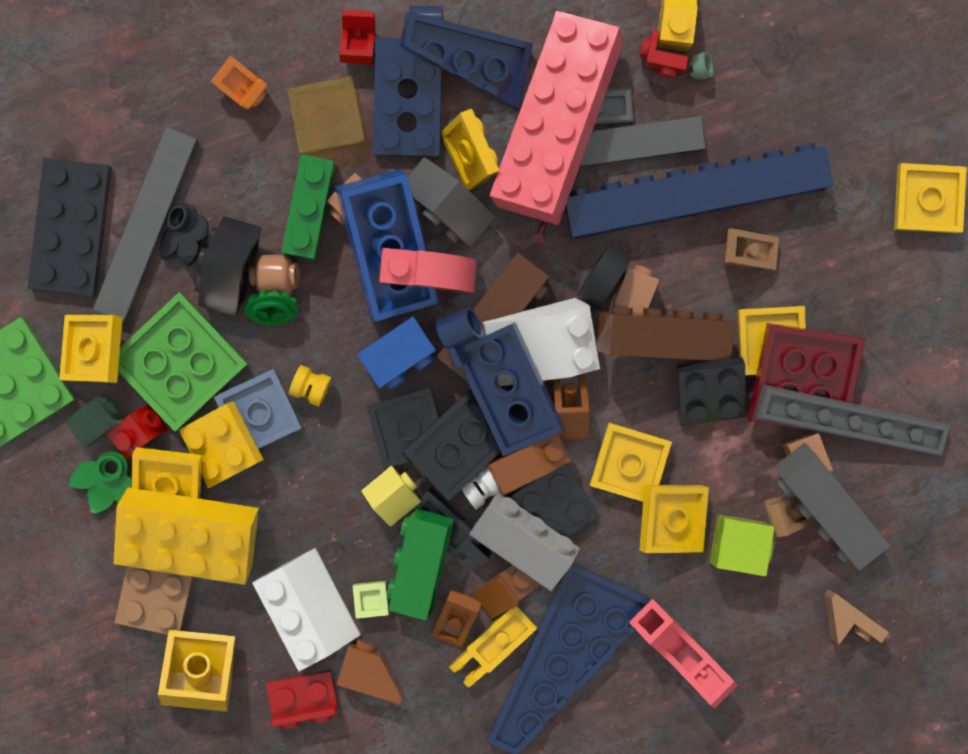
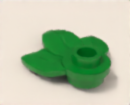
M105 452L96 461L81 463L73 472L69 486L76 489H88V503L91 512L94 514L108 509L114 501L119 503L127 488H132V479L127 474L128 462L119 452ZM110 461L117 464L118 469L115 473H110L107 469Z

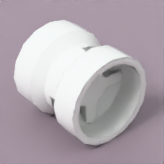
M487 466L462 488L463 493L476 510L485 504V499L495 496L497 492H500ZM475 481L478 483V485L485 494L482 495V493L474 483Z

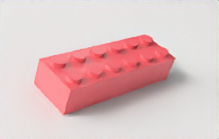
M556 11L501 162L500 171L497 173L489 195L498 208L559 226L624 44L620 27Z

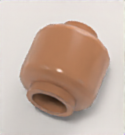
M262 255L258 258L255 267L250 268L251 286H256L259 294L261 290L272 292L275 289L279 294L288 292L289 296H291L294 289L299 288V265L294 263L288 255Z

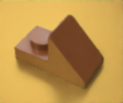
M510 564L476 588L473 594L482 603L481 605L492 619L519 605L518 601L541 584Z
M449 590L431 636L462 648L482 603L478 599L456 590Z

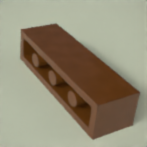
M517 252L473 309L482 328V322L527 311L525 307L532 298L538 302L548 290L549 286L545 282L549 276ZM444 346L437 355V358L467 381L462 368H456L448 349Z
M613 306L612 312L600 311L596 351L616 356L711 361L728 359L732 355L735 322L724 320L723 313L703 312V317H693V311L673 310L672 316L663 315V309L643 308V314L633 313L632 307Z

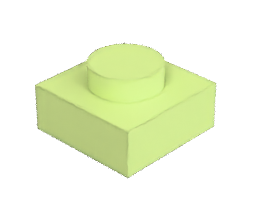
M386 581L353 584L356 618L389 615Z

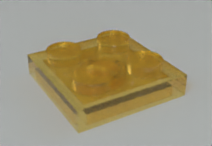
M352 76L287 88L300 154H309L365 143Z

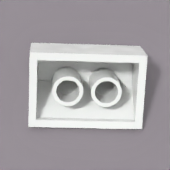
M316 548L258 577L253 582L298 671L328 657L361 635Z

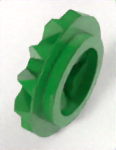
M275 289L272 292L261 290L260 294H251L249 300L245 301V314L256 323L276 326L293 320L298 314L296 298L289 297L288 292L279 294Z

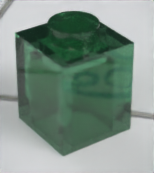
M96 397L64 421L82 446L90 447L107 436L122 421L119 417L122 413L112 399L106 400L105 397Z

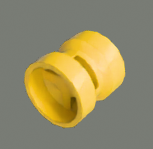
M300 365L291 383L288 395L296 398H307L310 404L320 407L332 377L323 373L320 375L314 374L311 368Z

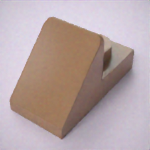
M728 229L724 266H746L763 270H776L779 237L738 229Z
M795 493L790 497L785 494L765 501L769 521L775 527L774 531L777 537L788 536L817 521L814 516L808 520L795 504L800 499Z
M829 589L825 592L831 640L839 645L855 624L852 631L867 642L872 637L880 643L884 641L889 634L887 630Z

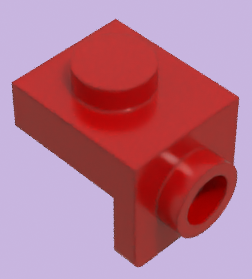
M362 10L342 11L340 63L373 65L376 37V17L374 12Z
M653 30L649 39L643 38L639 56L640 58H645L643 68L657 71L656 75L663 78L675 79L676 75L682 76L686 70L688 57L656 50L660 31Z
M147 404L129 414L107 436L124 458L128 460L132 457L136 447L144 448L153 439L167 431V427L159 415Z

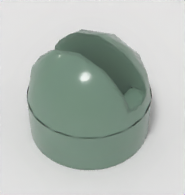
M707 51L695 54L689 59L687 67H693V72L689 73L692 78L704 80L714 76L713 61Z

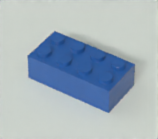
M398 169L335 186L366 309L374 322L438 304L436 291L433 288L379 283L382 248L426 251L407 174Z

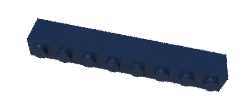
M815 143L795 147L796 153L783 155L782 150H775L764 153V159L751 161L750 156L730 160V166L720 168L717 162L699 166V172L686 174V169H679L667 172V178L654 180L653 175L634 179L633 185L622 187L621 182L602 185V191L589 193V188L573 190L570 192V197L565 206L570 240L827 190L834 185L826 147L815 148Z

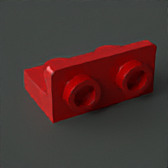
M332 669L272 680L266 683L272 713L270 719L271 727L280 725L281 730L298 727L300 721L311 719L313 723L327 722L332 720V715H336L339 709Z

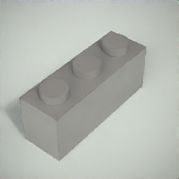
M497 492L469 533L470 536L550 591L553 590L571 567L580 549L568 537L560 535L547 526L543 520L531 515L518 506L513 499L501 495L500 492Z

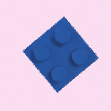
M411 317L359 352L357 356L379 388L387 386L391 390L408 379L405 373L415 367L417 371H420L434 362L435 359L432 355L437 350L417 320Z

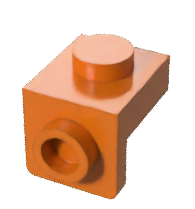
M232 56L226 60L210 81L246 110L251 106L256 107L266 94L264 89L267 83L255 76Z

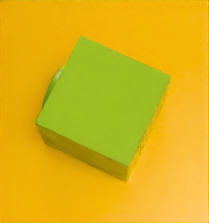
M717 514L709 562L719 569L766 576L768 564L771 561L774 550L773 534L775 527L762 521Z

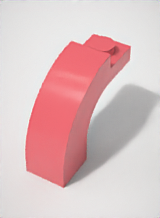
M382 248L379 283L439 289L440 292L473 295L475 292L477 260L444 253Z
M653 599L629 622L654 649L680 672L714 709L738 686L720 665Z

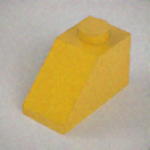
M697 0L661 1L658 31L660 32L656 48L689 51L694 42Z

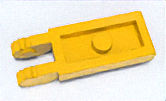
M516 606L504 612L466 647L467 650L453 661L449 668L455 673L474 657L480 665L471 671L463 681L469 688L486 672L490 673L537 629V626Z

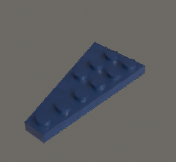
M572 563L557 587L487 737V742L511 754H519L544 728V725L552 716L566 705L570 697L579 688L581 689L616 652V649L624 640L636 631L629 622L652 599Z

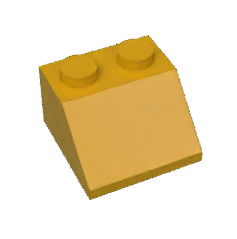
M169 630L158 691L161 705L227 712L233 675L235 636Z

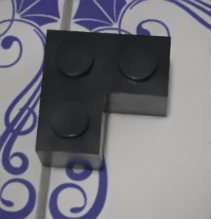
M224 216L218 228H212L208 238L207 249H201L197 260V267L201 268L195 283V291L199 292L198 306L237 316L246 297L250 268L259 252L262 227Z

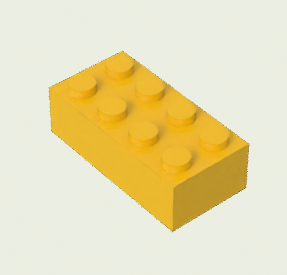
M128 487L119 501L116 510L113 564L245 585L253 567L259 508Z

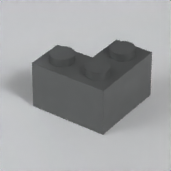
M425 157L408 176L416 211L419 214L423 211L422 214L435 226L441 223L444 226L441 232L455 244L461 240L471 247L496 218L459 180Z

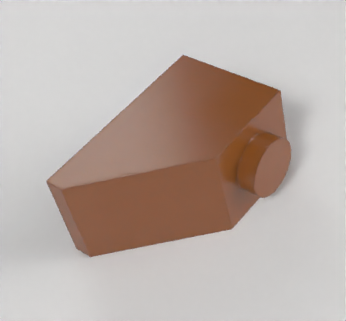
M586 373L569 378L553 379V404L565 427L562 432L558 433L560 439H588L589 402Z
M556 434L505 455L487 465L501 495H504L547 475L568 463L571 459L559 435Z
M358 639L357 643L351 641L347 648L336 685L400 705L403 690L383 652L376 649L377 645L370 641Z

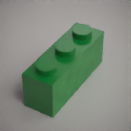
M301 154L281 250L283 254L318 262L330 206L327 200L332 196L338 167L333 160Z
M416 509L409 518H404L400 531V536L405 537L402 549L398 548L393 567L398 568L395 579H391L386 598L391 599L389 611L424 621L428 620L434 611L454 524L453 518Z

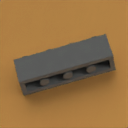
M803 443L773 467L781 476L776 481L788 497L795 493L800 499L795 505L808 520L813 516L819 523L814 528L826 542H829L831 539L835 541L837 546L833 550L845 565L851 561L860 571L891 547L806 443Z

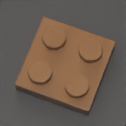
M127 566L114 623L168 635L169 630L182 631L194 577Z

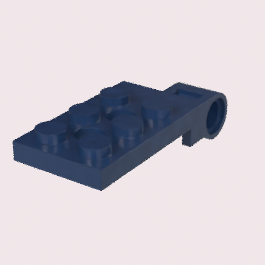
M410 5L409 12L443 20V6ZM375 37L374 155L440 156L442 69L400 47L401 38ZM406 79L415 81L418 87L416 95L410 99L403 98L399 93V85ZM403 113H412L417 119V125L411 132L402 131L398 125V119Z
M466 307L437 321L436 327L439 338L445 348L448 349L456 368H462L503 456L556 435L565 429L516 322L486 335L477 315L470 307ZM505 373L512 377L514 382L512 390H504L499 386V374ZM514 404H521L527 409L528 418L521 421L513 416L512 407Z

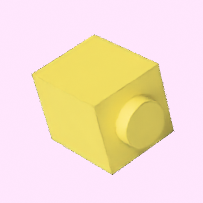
M392 465L361 490L372 509L390 527L421 502L414 492L418 486L406 472L400 475Z

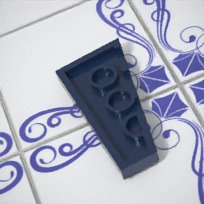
M414 12L406 13L400 47L510 107L520 109L533 47L532 43Z

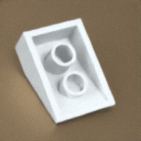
M576 298L482 322L486 335L516 322L543 381L569 378L600 369L590 306ZM502 373L498 376L499 386L514 384L510 375Z

